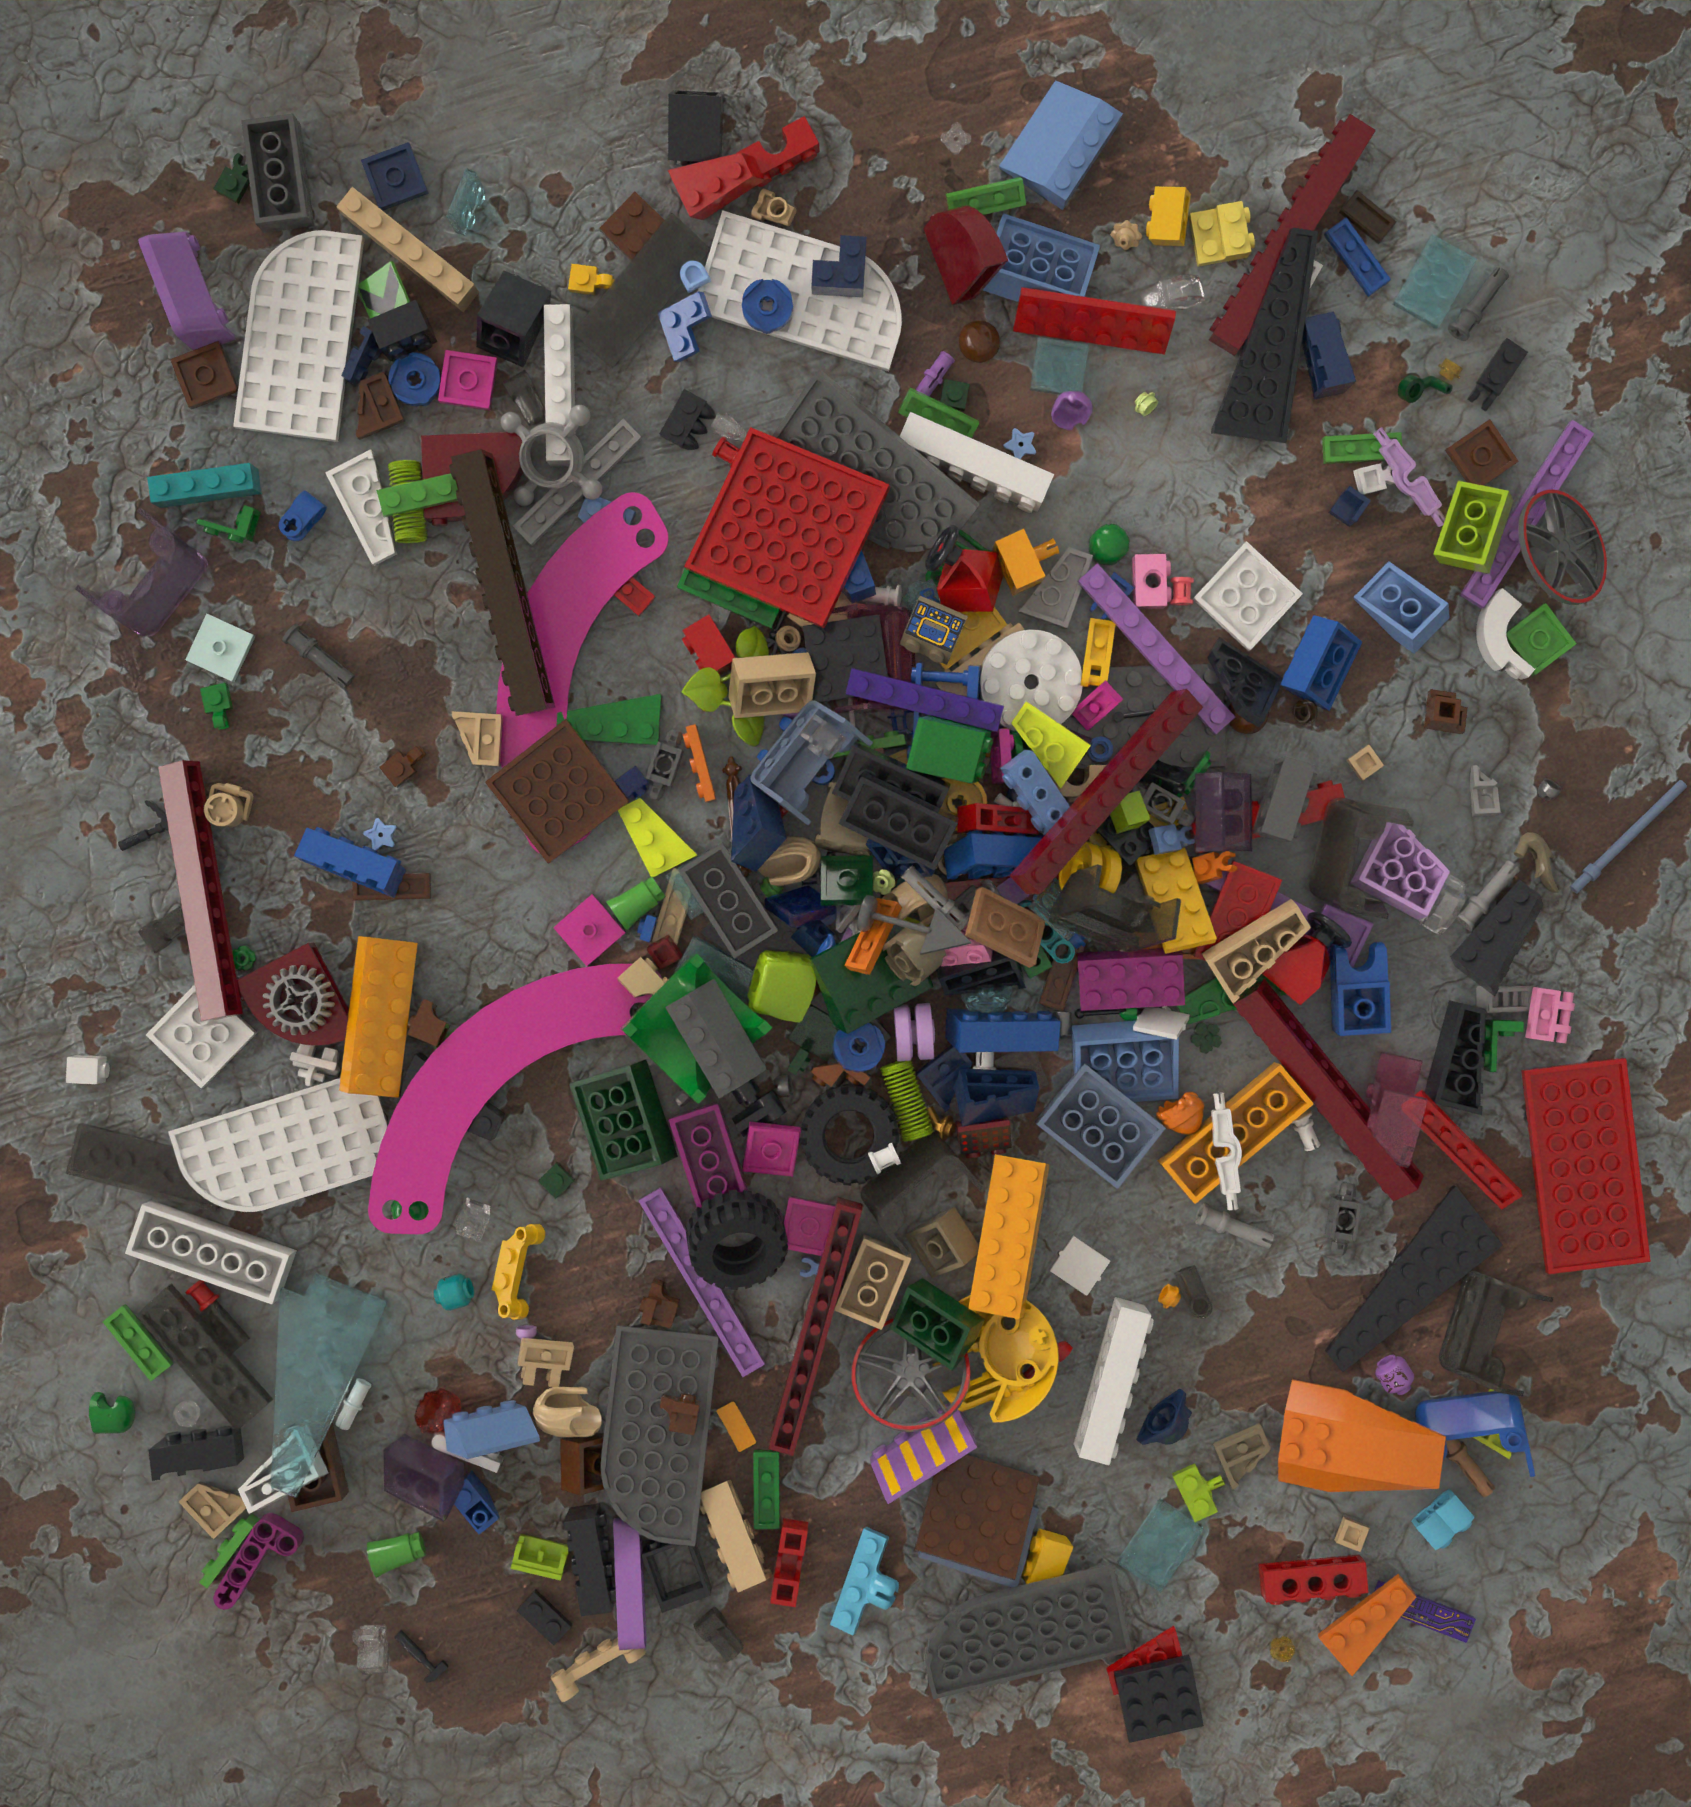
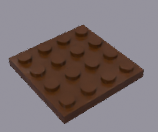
M568 719L563 720L485 781L548 864L630 801Z
M969 1455L963 1456L933 1475L914 1550L1015 1580L1039 1477Z

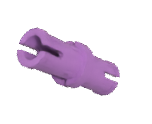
M941 351L931 368L926 369L924 372L925 377L916 390L930 397L936 386L942 384L943 376L952 363L955 362L954 358Z

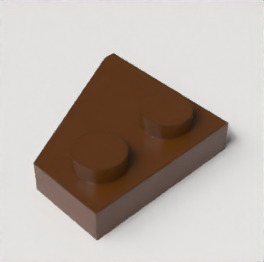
M384 371L360 381V402L358 403L357 412L359 420L358 430L356 429V436L359 440L405 422Z

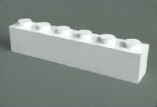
M570 304L544 305L546 423L553 422L566 426L570 421V410L575 406L574 313ZM546 434L547 463L550 467L570 466V453L565 443L554 435Z

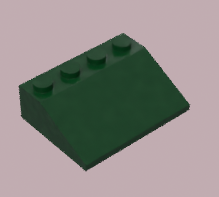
M893 925L885 943L905 927ZM860 932L810 958L832 1024L846 1034L934 987L930 975L917 986L910 985L913 981L907 978L904 981L901 980L891 970L885 960V957L888 955L887 949L885 951L882 949L870 975L850 971L845 966V963Z
M646 1059L569 1083L600 1181L662 1165L678 1157Z

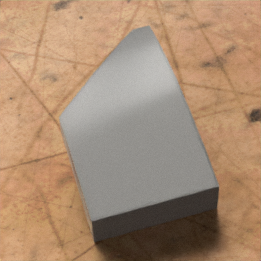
M1473 765L1470 770L1472 817L1497 816L1501 813L1498 788L1495 786L1497 782L1483 774L1477 765Z

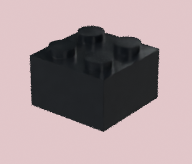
M416 300L368 319L379 349L390 362L408 357L409 353L417 350L418 352L426 351L433 346L432 344L437 342L427 315Z

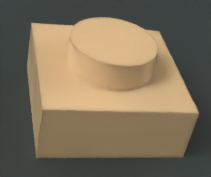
M1370 745L1365 746L1346 760L1360 781H1363L1384 766Z
M1343 1516L1334 1540L1340 1545L1361 1552L1370 1528L1363 1523Z

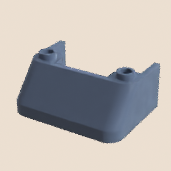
M810 701L801 709L754 769L751 775V782L791 814L809 825L811 821L801 813L808 806L809 795L804 791L807 785L835 750L841 753L849 751L857 740H860L869 747L873 742L842 716L817 701Z

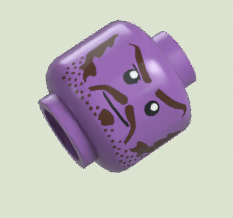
M1388 1355L1377 1363L1378 1367L1375 1375L1387 1393L1403 1395L1411 1389L1410 1385L1414 1381V1373L1404 1358Z

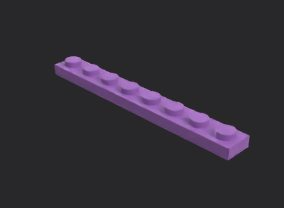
M1574 420L1568 423L1507 519L1490 573L1474 571L1460 596L1481 609L1485 607L1521 550L1518 528L1523 506L1530 497L1541 491L1559 490L1594 435L1593 432ZM1541 500L1533 506L1528 515L1527 524L1537 525L1546 511L1545 500Z
M1098 563L1077 581L1174 691L1182 689L1190 691L1203 706L1197 716L1214 735L1235 718L1230 710Z
M659 1187L639 1199V1203L742 1377L765 1365L763 1357L722 1288L716 1287L715 1283L712 1285L703 1280V1277L701 1278L694 1271L689 1257L686 1238L687 1229L663 1188Z

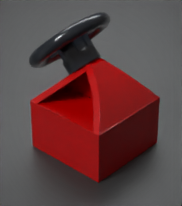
M956 525L947 527L932 546L926 560V569L929 572L937 570L945 562L937 586L941 605L957 612H993L1003 579L998 553L962 549L955 544L959 535L958 527Z
M1311 912L1307 916L1309 924L1315 930L1313 935L1304 934L1287 952L1284 951L1275 960V964L1262 973L1300 1006L1323 983L1331 963L1327 951L1332 944L1342 948H1348L1352 944L1349 934L1339 924L1318 912Z

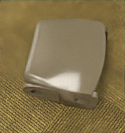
M836 782L829 783L827 788L828 796L821 816L820 835H816L814 844L818 848L837 853H849L857 856L870 855L871 851L866 846L868 838L839 824L849 801L832 794Z

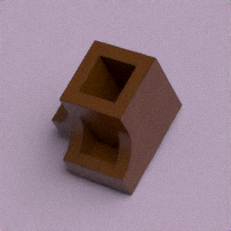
M1430 689L1427 696L1424 729L1463 734L1466 728L1468 707L1461 706V699H1456V693Z
M423 999L416 1016L412 1015L407 1024L408 1035L438 1048L443 1043L451 1025L437 1017L436 1004Z
M654 1278L648 1297L643 1296L639 1312H643L640 1323L660 1325L667 1328L672 1327L680 1299L672 1297L665 1292L664 1281Z
M681 1393V1397L663 1394L660 1408L666 1410L670 1416L669 1431L695 1435L701 1401L696 1400V1396Z

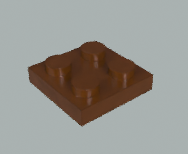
M635 191L599 228L636 266L673 230Z
M219 341L170 359L187 405L191 410L238 392V386Z
M1490 419L1445 449L1467 483L1483 486L1519 462Z

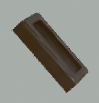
M1358 190L1355 191L1339 212L1377 244L1384 239L1397 222Z

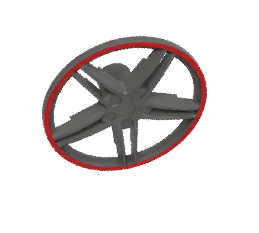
M1553 489L1544 490L1530 497L1521 511L1518 528L1521 551L1530 573L1540 587L1559 602L1568 605H1579L1592 600L1601 591L1607 573L1605 546L1593 518L1581 503L1565 492ZM1541 500H1545L1547 511L1544 513L1548 530L1527 524L1531 509ZM1561 503L1577 514L1584 523L1585 529L1568 534ZM1589 532L1590 538L1579 544L1576 543L1575 537ZM1528 541H1530L1531 545H1533V547H1531L1530 549L1528 546ZM1593 542L1596 554L1595 577L1576 552ZM1545 570V572H1544V574L1546 575V578H1545V579L1543 578V576L1541 575V573H1540L1539 571ZM1565 570L1576 584L1580 583L1586 591L1584 595L1571 597L1557 591Z
M894 1318L885 1322L882 1330L874 1328L864 1338L856 1351L852 1364V1385L855 1395L863 1410L873 1420L887 1428L902 1432H917L933 1428L950 1418L958 1410L966 1397L971 1378L968 1354L966 1353L957 1365H962L963 1368L960 1390L952 1404L946 1408L931 1385L930 1379L951 1371L949 1368L941 1364L931 1369L930 1364L938 1363V1361L934 1358L922 1360L921 1349L916 1346L915 1354H908V1341L904 1338L901 1361L866 1353L877 1338L891 1330L890 1327ZM865 1357L873 1359L877 1362L886 1363L893 1366L890 1370L888 1368L864 1361L863 1358ZM861 1367L872 1370L873 1373L894 1381L876 1410L872 1408L863 1394L860 1383ZM926 1388L943 1410L941 1414L937 1412L923 1395ZM898 1389L900 1391L882 1415L879 1414L884 1404L887 1403L894 1391ZM907 1396L916 1397L926 1410H929L934 1416L930 1420L919 1423H900L888 1419L890 1414L897 1410Z

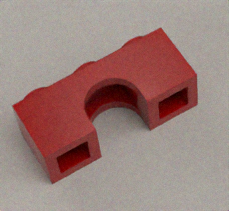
M805 116L782 128V137L786 143V147L782 152L770 154L764 150L760 141L737 152L755 157L765 179L757 186L763 187L772 181V177L780 173L785 175L791 172L796 164L802 161L807 163L813 160L817 153L820 152L819 142Z
M783 1518L770 1604L796 1608L802 1560L808 1533V1522Z

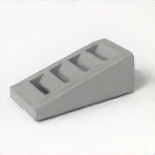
M1530 985L1499 986L1496 996H1493L1481 986L1476 988V1007L1485 1009V1013L1527 1012L1530 1009L1532 986ZM1519 991H1521V1006H1518ZM1498 992H1500V1006H1498ZM1509 992H1510V1006H1508V994H1509Z

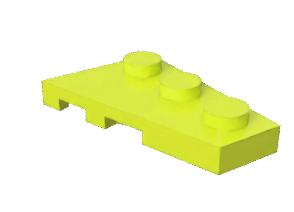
M1027 701L1011 722L1061 789L1091 745Z
M641 798L618 810L651 877L654 878L698 856Z

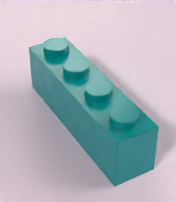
M251 463L147 477L150 501L159 508L262 494L258 468Z

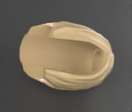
M786 836L787 839L758 869L762 876L769 877L770 884L775 886H784L808 879L816 873L821 861V852L814 844V841L805 837Z
M933 874L932 877H924L948 899L946 886L938 875ZM906 881L899 884L882 898L896 901L902 906L897 919L903 920L911 913H919V923L926 926L931 923L935 910ZM917 881V884L921 888H923L931 897H933V895L919 881Z
M552 1387L546 1389L537 1398L533 1407V1416L537 1427L545 1433L556 1437L592 1436L601 1428L602 1417L597 1407L590 1405L582 1399L580 1394H588V1389L585 1387Z

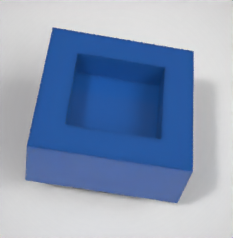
M648 914L646 919L641 918L637 933L641 934L640 940L652 942L658 917Z

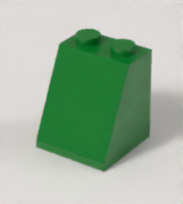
M932 715L919 717L906 769L971 784L978 782L979 779L984 777L986 771L984 760L986 753L989 754L992 748L993 739L990 738L992 731Z

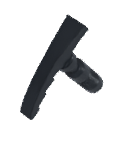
M148 800L145 801V804L156 812L157 817L161 818V822L155 824L154 828L145 829L119 841L118 845L122 851L150 839L156 833L165 832V829L168 830L167 816L156 804Z

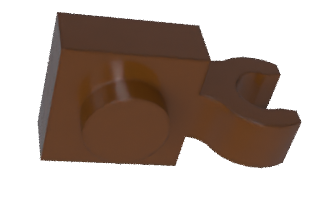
M415 746L406 756L399 751L379 768L394 787H399L417 772L413 765L421 760L426 753L420 746Z

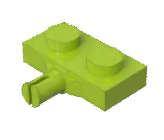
M1195 1463L1172 1473L1194 1522L1218 1512L1212 1499V1490L1225 1485L1221 1475L1207 1481L1200 1474Z

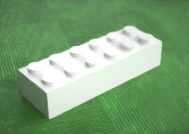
M910 412L900 434L904 441L936 468L948 473L947 477L951 480L971 483V488L983 493L985 490L995 494L994 497L1002 502L1008 503L1009 500L1018 504L1017 507L1028 513H1032V510L1036 512L1039 510L1054 476L1053 473Z
M151 1200L142 1204L125 1254L273 1304L281 1298L297 1250Z
M1117 1297L1114 1298L1074 1441V1446L1080 1458L1105 1465H1110L1111 1458H1116L1119 1446L1116 1443L1118 1433H1123L1125 1427L1124 1411L1125 1408H1130L1133 1396L1130 1393L1132 1383L1136 1384L1140 1370L1137 1368L1139 1358L1143 1359L1147 1345L1144 1343L1146 1333L1150 1334L1154 1320L1151 1318V1314L1145 1305Z

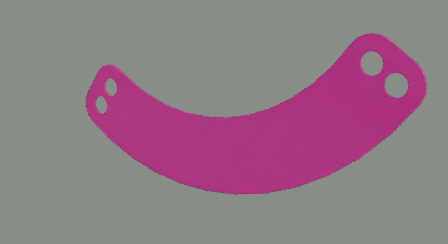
M635 492L623 494L591 516L561 545L546 563L529 589L527 595L555 708L516 716L515 711L512 712L509 707L508 697L511 694L509 686H505L503 683L501 672L504 671V666L502 662L496 714L503 715L500 756L502 768L556 727L557 713L562 712L564 719H567L568 695L573 669L591 625L605 604L622 585L665 552L669 541L667 528L654 505L646 496ZM635 506L641 510L642 519L637 525H628L624 521L623 515L628 507ZM642 529H650L655 535L653 545L648 548L640 547L636 541L637 533ZM589 832L587 835H585L582 839H580V840H579L578 842H576L575 844H577V843L581 842L582 840H584L586 837H588V835H589L591 832ZM526 836V838H527L529 844L531 845V847H532L536 852L539 853V851L536 849V847L532 844V842H531V841L529 840V838Z
M604 964L577 968L541 978L513 990L482 1008L464 1022L430 1055L411 1080L396 1106L381 1141L372 1175L368 1205L369 1219L378 1230L390 1234H425L439 1224L443 1213L447 1180L461 1140L485 1103L515 1074L541 1057L565 1046L594 1038L626 1035L620 1028L631 1018L630 1008L635 1003H645L652 996L648 994L634 998L617 980L632 964ZM656 970L655 973L662 979V976ZM389 1200H396L402 1206L401 1215L393 1220L387 1219L382 1212L383 1205ZM415 1201H422L428 1206V1215L423 1220H414L409 1214V1207Z

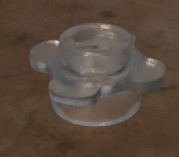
M953 123L947 133L941 134L940 140L943 144H946V147L952 154H959L965 144H970L971 135L961 129V124Z

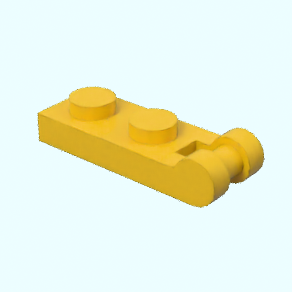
M1090 618L1080 686H1100L1105 680L1108 681L1115 632L1113 621ZM1091 669L1101 671L1100 676L1090 675Z

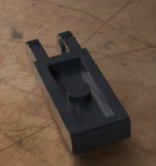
M1506 338L1476 381L1477 385L1467 400L1470 402L1476 400L1484 388L1490 394L1483 401L1481 409L1487 411L1496 397L1501 394L1528 351Z

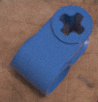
M302 491L280 519V531L291 541H301L323 517L327 506L309 492ZM291 524L297 527L295 532L289 528Z

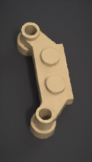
M618 1637L612 1641L606 1639L597 1646L595 1651L591 1653L586 1651L577 1656L574 1664L566 1671L560 1669L550 1677L557 1688L556 1694L561 1702H565L579 1692L575 1681L622 1654L629 1664L644 1656L646 1650H619Z

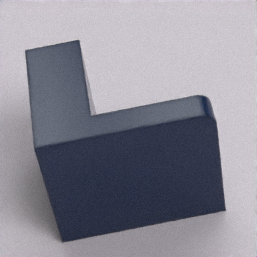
M1349 486L1341 493L1328 513L1350 527L1357 522L1371 500Z

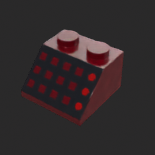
M1008 1117L963 1127L961 1121L955 1122L960 1155L965 1154L966 1158L980 1157L981 1152L991 1151V1155L1004 1154L1006 1149L1012 1148L1010 1120Z

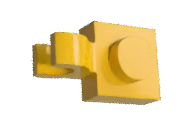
M571 264L569 292L595 295L596 288L614 290L615 279H613V275H598V268L594 266Z

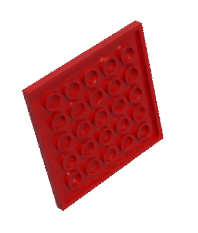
M750 427L684 567L689 571L825 628L891 487L889 484Z

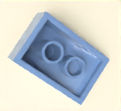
M1389 561L1354 596V600L1394 640L1413 654L1450 618L1449 604Z

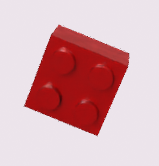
M709 614L682 630L685 634L682 641L691 655L696 653L699 657L695 662L700 670L707 667L713 668L720 676L732 668V659L735 656Z

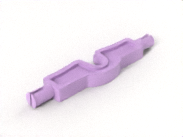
M1383 427L1379 428L1373 435L1382 446L1379 448V452L1392 469L1395 485L1402 493L1412 497L1425 516L1431 515L1437 526H1442L1445 521V517L1439 509L1442 503L1435 495L1427 478L1419 476L1412 482L1408 481V474L1416 467L1415 461L1406 453L1397 439L1390 440Z

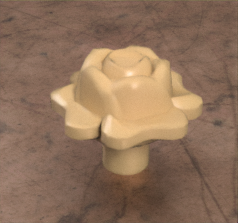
M1125 220L1123 223H1116L1114 225V230L1110 235L1115 241V246L1122 247L1124 250L1138 246V240H1141L1142 234L1139 232L1137 224H1132Z

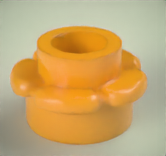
M1167 1284L1162 1289L1158 1302L1163 1304V1308L1175 1307L1181 1299L1179 1288Z

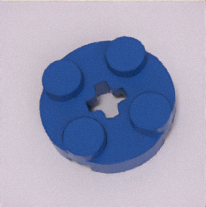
M774 279L754 281L743 293L742 311L744 319L753 329L765 334L782 329L789 322L793 312L792 296L789 289L783 283ZM763 300L766 302L772 300L774 302L772 304L773 310L763 311L761 302Z
M409 353L408 357L397 359L391 366L389 371L391 389L396 397L407 405L427 406L439 393L441 371L428 356L421 353ZM416 373H419V378L422 380L421 383L412 386L409 377H414Z
M867 1023L849 1034L839 1029L834 1035L832 1048L837 1062L845 1070L865 1072L875 1067L882 1058L885 1050V1040L883 1034L875 1025ZM855 1039H858L860 1043H865L866 1047L862 1048L863 1053L853 1050L852 1046L855 1044Z

